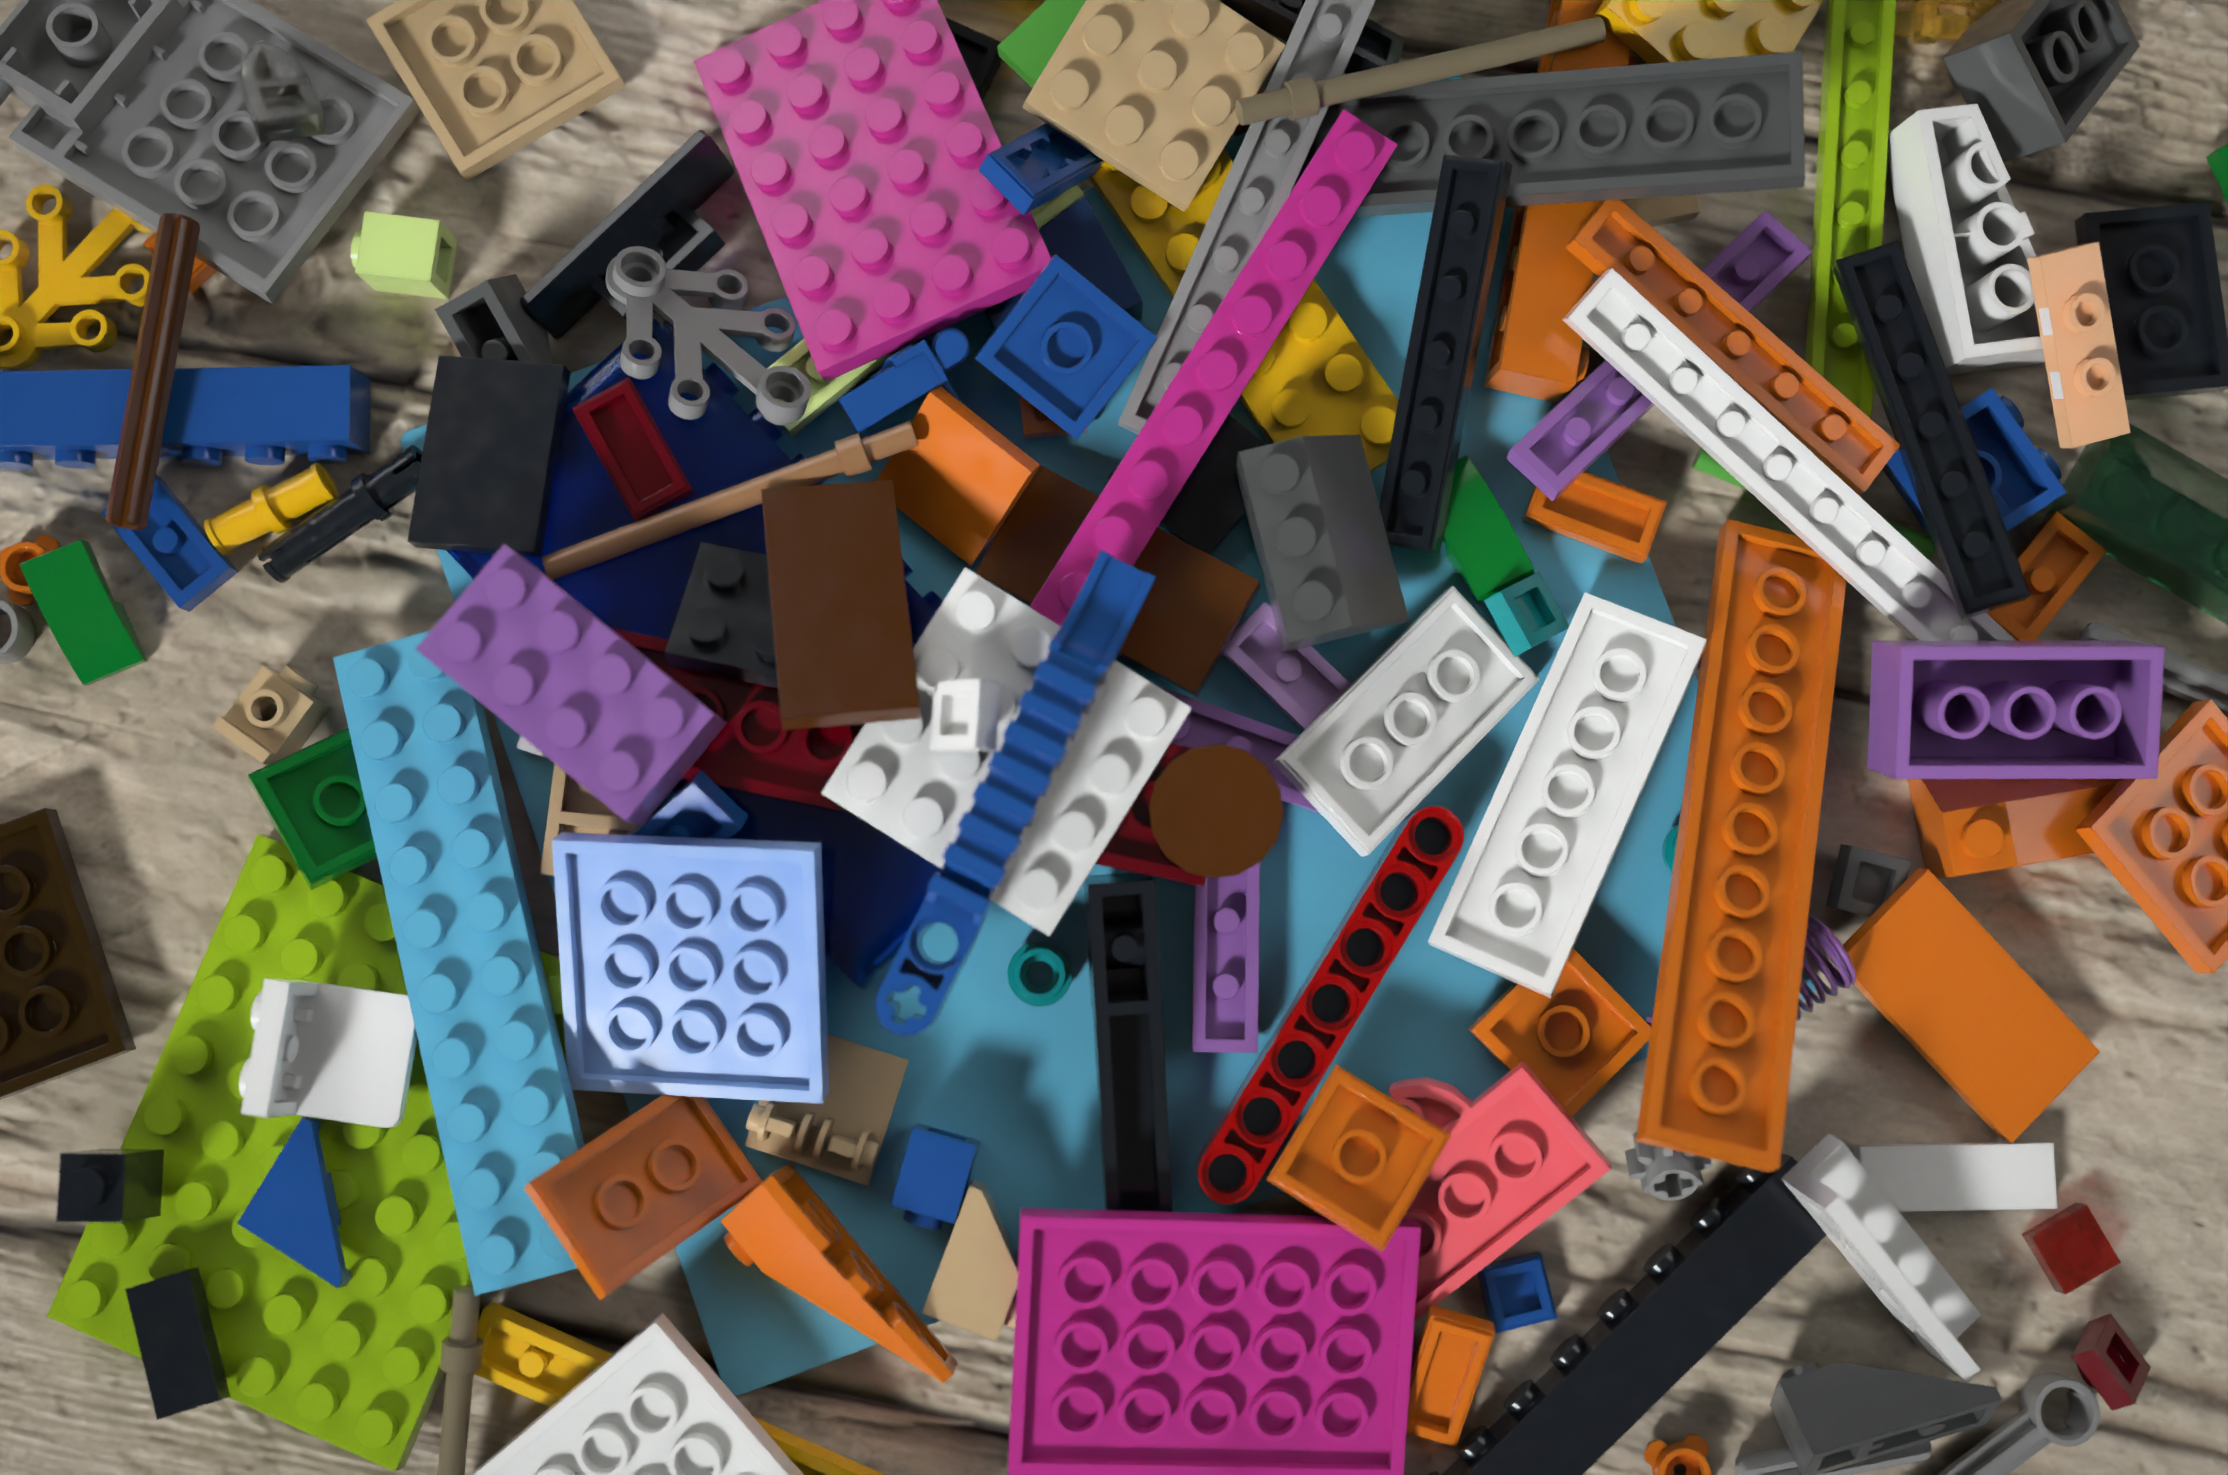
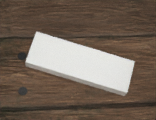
M2036 1141L1853 1145V1155L1899 1212L2057 1209L2054 1143Z

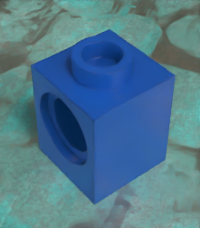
M921 1123L913 1127L891 1202V1206L905 1210L903 1220L917 1226L935 1230L941 1229L943 1221L955 1224L962 1208L981 1140Z

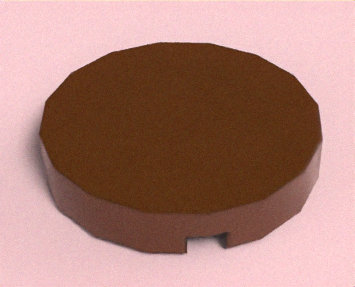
M1223 744L1194 747L1173 759L1156 780L1149 805L1152 835L1166 858L1187 873L1212 879L1239 875L1261 862L1278 840L1284 815L1280 788L1267 766L1246 750Z

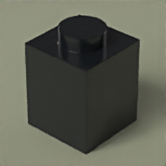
M95 1149L60 1153L56 1222L122 1223L161 1216L164 1149Z

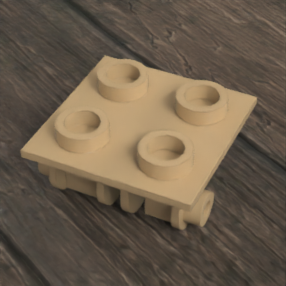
M828 1034L830 1093L824 1103L759 1100L758 1104L753 1105L747 1120L746 1129L749 1130L744 1146L869 1186L909 1060Z

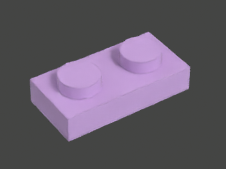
M1266 602L1235 631L1223 652V655L1302 731L1351 685L1312 646L1283 653L1272 609Z

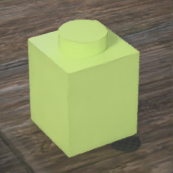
M365 211L362 231H357L352 239L351 261L355 268V273L375 291L448 300L458 240L440 220Z

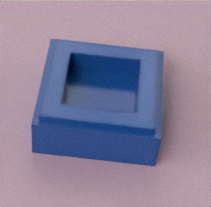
M1535 1251L1494 1261L1477 1273L1488 1320L1494 1322L1495 1333L1558 1318L1540 1252Z

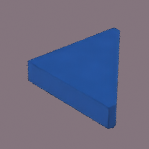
M305 1116L300 1120L237 1224L336 1288L347 1286L352 1278V1273L345 1266L337 1226L341 1225L332 1176L331 1173L326 1172L319 1137L321 1122L317 1118Z

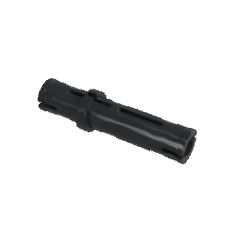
M410 445L403 453L371 475H366L362 472L353 478L349 490L267 546H262L258 549L257 555L260 561H265L268 558L272 559L270 562L262 565L264 569L276 581L285 583L292 575L373 520L380 519V521H385L394 515V506L416 492L422 451L415 445Z

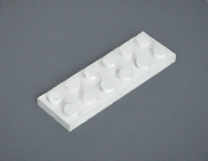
M1586 592L1584 593L1430 935L1429 945L1549 998L1552 997L1705 650L1707 639Z

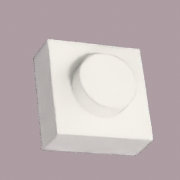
M985 679L934 682L930 749L946 752L995 751L999 723L1001 682Z

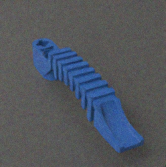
M1103 550L1100 551L1072 608L1049 645V654L1046 660L1041 659L1033 675L1032 688L1030 691L1025 690L1018 704L1019 713L1015 721L1010 720L1003 734L1004 743L1000 751L995 750L987 765L989 773L984 782H979L972 796L975 801L969 813L964 812L957 826L960 828V831L954 843L949 842L942 856L945 862L940 874L934 873L927 887L928 892L878 991L875 1001L876 1014L881 1024L890 1032L902 1036L916 1035L931 1026L939 1017L993 903L990 899L996 887L1002 886L1009 870L1005 869V866L1011 855L1016 857L1023 843L1019 838L1025 826H1031L1037 814L1035 806L1040 796L1045 798L1052 784L1050 776L1055 767L1060 769L1067 755V748L1065 746L1069 739L1074 742L1081 728L1082 717L1080 716L1082 712L1086 715L1089 714L1096 699L1097 682L1104 684L1155 582L1156 576L1144 573L1110 556L1109 553ZM938 922L950 926L958 938L956 953L951 959L943 962L929 957L923 948L922 941L924 933L929 926ZM913 986H916L921 990L918 995V1002L926 1007L925 1014L915 1013L907 1020H904L899 1016L902 1005L893 999L895 992L904 993Z

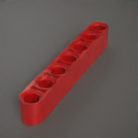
M1440 806L1421 809L1409 815L1394 834L1201 1150L1196 1162V1175L1203 1192L1211 1200L1223 1205L1236 1204L1245 1200L1254 1191L1460 852L1464 841L1463 827L1459 818L1450 810ZM1430 819L1435 821L1445 832V845L1437 855L1424 853L1415 842L1414 832L1421 820ZM1390 874H1398L1405 877L1412 887V899L1409 905L1401 911L1390 909L1381 898L1380 888L1382 882ZM1362 928L1372 932L1379 942L1377 958L1371 964L1364 967L1352 962L1346 952V943L1349 936L1354 931ZM1326 984L1337 986L1343 992L1346 1002L1342 1015L1331 1022L1321 1021L1312 1009L1314 993ZM1303 1041L1309 1046L1312 1053L1310 1068L1303 1075L1288 1077L1279 1069L1277 1060L1279 1051L1288 1042ZM1257 1097H1267L1272 1099L1278 1108L1276 1124L1266 1132L1256 1133L1248 1130L1243 1122L1245 1106ZM1223 1154L1235 1155L1244 1163L1242 1180L1231 1188H1219L1208 1179V1169L1211 1162Z

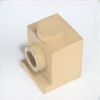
M287 664L282 671L262 665L224 717L219 716L211 727L262 764L269 765L299 751L331 707L313 695L319 688V685L299 670ZM275 701L277 712L272 719L265 721L262 717Z

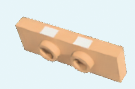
M2099 242L2082 244L2027 258L2060 448H2076L2131 433Z

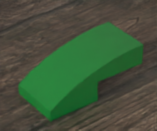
M1468 455L1458 459L1442 541L1445 543L1447 559L1479 604L1497 592L1533 575L1534 567L1504 511Z
M80 539L19 564L50 630L83 685L88 686L147 661L122 603L114 601L89 542Z

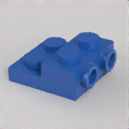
M1990 388L1961 407L2007 532L2067 493L2059 481L2062 475L2056 461L2047 451L2042 448L2036 449L2022 430L2024 419L2011 400L2004 396L1999 397L1995 390ZM1897 450L1884 466L1883 471L1930 536L1900 451Z

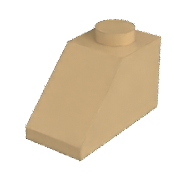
M973 1180L968 1189L922 1313L997 1342L1003 1324L1014 1328L1018 1256L986 1184Z

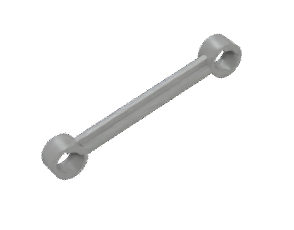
M2046 1372L2038 1374L2031 1378L2023 1387L2019 1398L2020 1412L1936 1475H2008L2051 1442L2066 1447L2080 1445L2091 1438L2098 1427L2100 1420L2098 1401L2091 1390L2078 1381L2059 1373ZM2058 1387L2070 1388L2071 1391L2067 1393L2071 1405L2070 1412L2063 1421L2067 1427L2060 1431L2051 1432L2044 1426L2041 1418L2043 1400L2049 1392Z

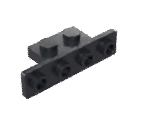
M697 131L521 297V304L555 339L561 338L601 299L607 302L627 322L626 305L616 300L610 294L605 282L609 263L623 249L632 246L646 247L654 250L664 259L667 269L698 271L725 245V242L717 232L694 212L735 172L734 167L714 140L705 131Z

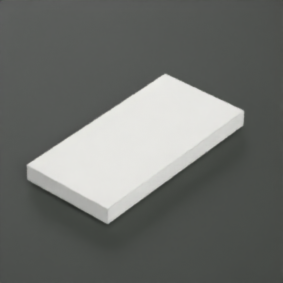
M1452 586L1445 590L1272 763L1361 857L1369 855L1540 678L1519 656L1514 657L1504 639L1460 592Z

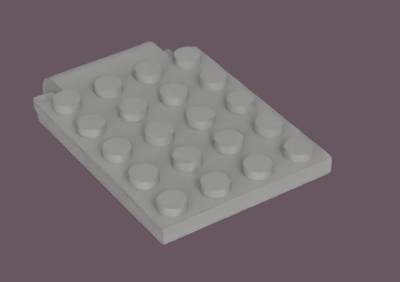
M22 0L0 26V106L9 95H12L32 107L8 137L14 147L156 234L159 219L163 213H176L191 217L199 222L200 225L195 257L271 304L278 298L420 112L415 99L250 0Z

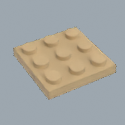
M398 0L365 19L457 170L466 181H469L626 87L573 0Z
M1086 0L1024 101L1022 108L1185 212L1239 124L1235 108L1236 100L1257 94L1283 51L1285 44L1218 0Z

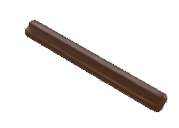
M163 213L158 224L105 517L108 524L123 529L143 530L147 526L200 232L199 222L182 214Z

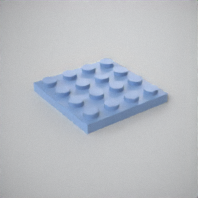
M561 832L552 840L566 1065L572 1090L824 1103L830 1092L821 843Z

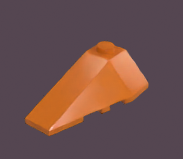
M1907 779L1924 867L1929 869L1938 879L2094 853L2075 828L2121 779Z
M791 1162L771 1174L720 1220L729 1231L723 1237L725 1243L736 1258L745 1266L749 1267L755 1263L764 1274L938 1381L944 1383L954 1375L958 1364L955 1358Z

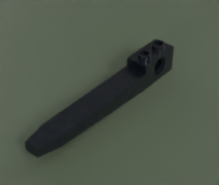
M1138 873L1089 875L1084 881L1090 997L1093 1009L1105 1210L1173 1212L1155 880L1152 876Z

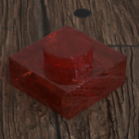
M2076 1202L2022 1233L2053 1289L2065 1295L2121 1263L2089 1207L2085 1204Z

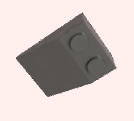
M2003 0L1971 24L1944 55L1943 60L1947 66L1948 76L1952 85L1961 92L1966 104H1978L2003 162H2007L2066 143L2140 45L2118 0Z

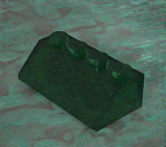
M2129 423L2131 432L2129 434L2085 445L2063 484L2067 493L2054 500L2046 516L2058 511L2107 550L2105 555L2228 625V479Z

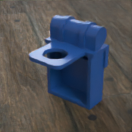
M956 328L940 330L933 337L930 348L925 340L914 346L910 344L887 358L882 369L870 376L871 380L839 398V402L858 433L940 384L947 392L959 400L945 373L959 366L967 359L970 352L968 338L962 331Z

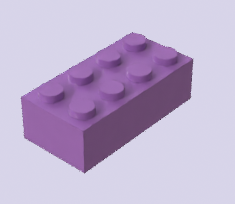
M503 544L416 648L424 657L624 821L640 826L644 825L728 723L529 560L506 544Z
M1873 640L1867 769L1894 779H2157L2165 646L2128 640Z

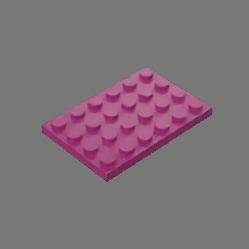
M822 0L694 60L817 372L825 382L1026 291L1050 261L1051 256L1032 213L1029 212L1023 216L978 170L986 156L1002 147L938 0Z
M1020 1208L1007 1461L1008 1475H1404L1421 1233L1420 1225L1416 1219H1402L1383 1252H1380L1324 1216Z

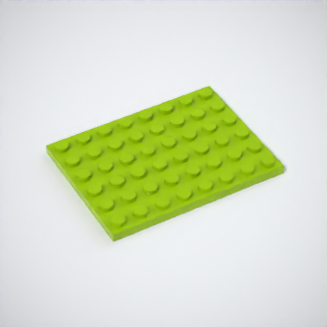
M257 834L120 1148L164 1149L161 1216L122 1223L88 1222L47 1317L142 1359L125 1289L198 1267L230 1392V1397L228 1398L396 1472L404 1468L444 1375V1371L440 1369L442 1340L450 1337L454 1288L458 1286H473L418 1038L405 1114L399 1125L383 1128L317 1118L321 1122L319 1137L326 1172L331 1173L341 1221V1225L337 1226L345 1266L352 1273V1278L347 1286L336 1288L237 1224L302 1117H305L301 1115H288L266 1118L241 1114L243 1096L239 1091V1079L245 1062L251 1057L255 1030L251 1024V1010L256 996L263 989L264 978L303 980L408 995L383 883L351 870L311 890L284 842L269 835ZM539 948L566 1063L560 958L553 953Z

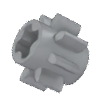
M1637 1132L1633 1134L1635 1148L1625 1151L1630 1179H1640L1644 1193L1650 1192L1654 1197L1662 1200H1679L1690 1196L1696 1191L1698 1186L1704 1184L1701 1170L1712 1167L1710 1158L1637 1142Z

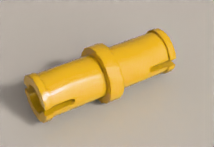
M314 463L310 468L273 487L263 484L253 489L250 499L215 517L204 520V529L213 546L222 555H228L234 549L270 531L280 534L292 527L291 520L328 501H333L339 497V493L325 467L320 463Z

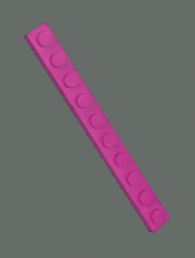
M1343 109L1031 603L1030 608L1061 626L1101 550L1133 567L1398 144Z

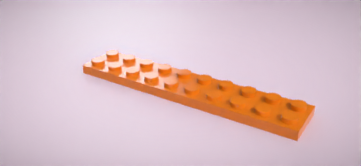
M1727 519L1721 526L1718 535L1704 637L1707 639V643L1701 659L1636 1141L1772 1172L1780 1168L1847 581L1797 535Z

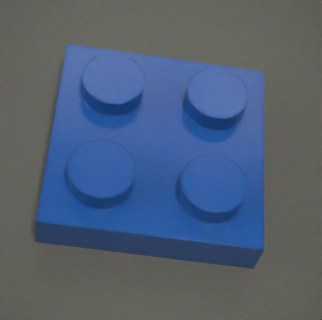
M1054 254L974 358L1078 440L1158 337L1058 255Z

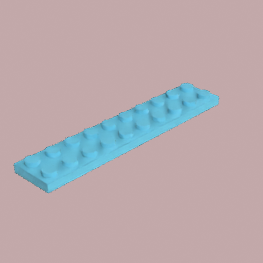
M426 631L333 657L474 1294L476 1296L577 1269V1266L524 1187L531 1180L585 1145L483 704L416 650L417 646L430 632Z

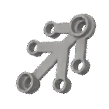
M641 246L625 248L611 260L606 271V286L616 300L626 305L627 338L622 345L620 366L627 375L635 379H648L658 372L662 349L660 344L652 338L653 310L656 311L673 326L675 379L671 384L668 405L676 416L682 419L693 420L703 416L707 410L710 388L706 381L703 380L701 350L756 395L757 408L770 423L788 425L804 415L811 394V385L807 377L799 370L790 366H773L766 369L727 337H755L757 343L762 348L771 352L784 351L791 346L796 322L787 311L780 308H769L763 312L741 310L745 305L749 289L748 281L743 274L732 269H722L715 273L667 269L664 259L657 252ZM729 288L734 290L736 294H728L720 289ZM679 296L708 297L710 304L714 308L691 307ZM767 327H777L783 333L772 332ZM642 353L650 359L639 360L633 357L632 354ZM680 394H693L698 400L689 401L682 398Z

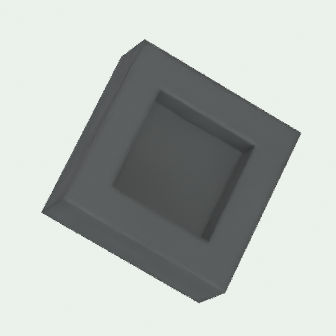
M1841 844L1826 906L1871 917L1907 880L1911 860Z

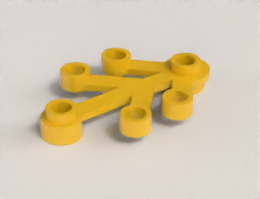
M43 184L36 186L29 192L26 198V209L38 221V288L24 303L22 269L29 261L30 250L25 241L10 231L0 230V251L5 245L13 244L10 256L0 260V369L2 370L26 368L39 359L43 350L85 347L92 352H103L115 343L117 328L114 322L96 310L87 309L79 312L74 316L71 323H45L60 306L128 301L134 306L143 307L150 271L142 265L135 263L124 265L115 275L88 276L133 229L145 233H152L153 231L113 208L67 257V222L72 216L73 204L67 195L52 185ZM56 198V206L53 211L43 214L45 203L50 199ZM138 277H144L143 288L137 293L130 294L132 281ZM100 322L101 330L95 338L87 340L88 328L92 324ZM12 328V339L6 345L1 346L3 335Z

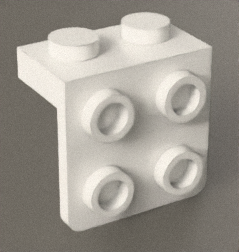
M264 978L263 989L256 996L251 1010V1024L255 1030L251 1057L245 1062L239 1079V1091L243 1096L241 1114L266 1118L301 1115L383 1128L399 1125L405 1114L417 1042V1033L408 995L303 980Z

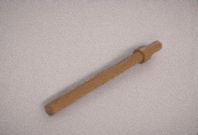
M910 421L861 438L860 434L856 433L835 441V449L542 556L544 569L549 578L556 580L762 504L761 489L810 486L843 473L846 474L847 478H851L873 470L871 463L919 446L918 440Z

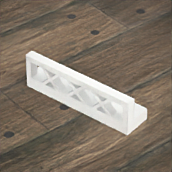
M1828 1133L1781 1178L1782 1181L1916 1345L1961 1380L1968 1382L1981 1369L1957 1341V1338L1981 1314L1844 1142Z

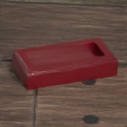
M630 377L572 408L636 522L656 515L695 494Z

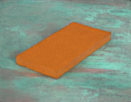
M1917 868L1842 945L1855 968L1857 978L1854 985L2002 1140L2013 1143L2100 1053L2097 1047L1929 869Z

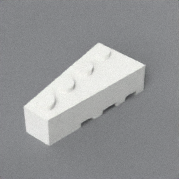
M1978 104L1916 111L1888 133L1887 162L1906 263L1948 375L2045 363L2027 258L2036 256L2029 237L2035 233L2026 212L2019 213L2007 191L2005 184L2011 178Z

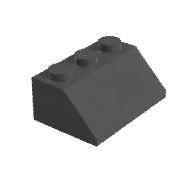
M1360 435L1301 436L1238 453L1235 471L1283 653L1409 621Z

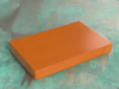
M662 1095L531 1180L524 1189L598 1299L601 1300L742 1201L763 1181L705 1097Z

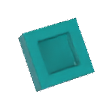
M1540 572L1484 600L1514 657L1569 628L1568 622Z

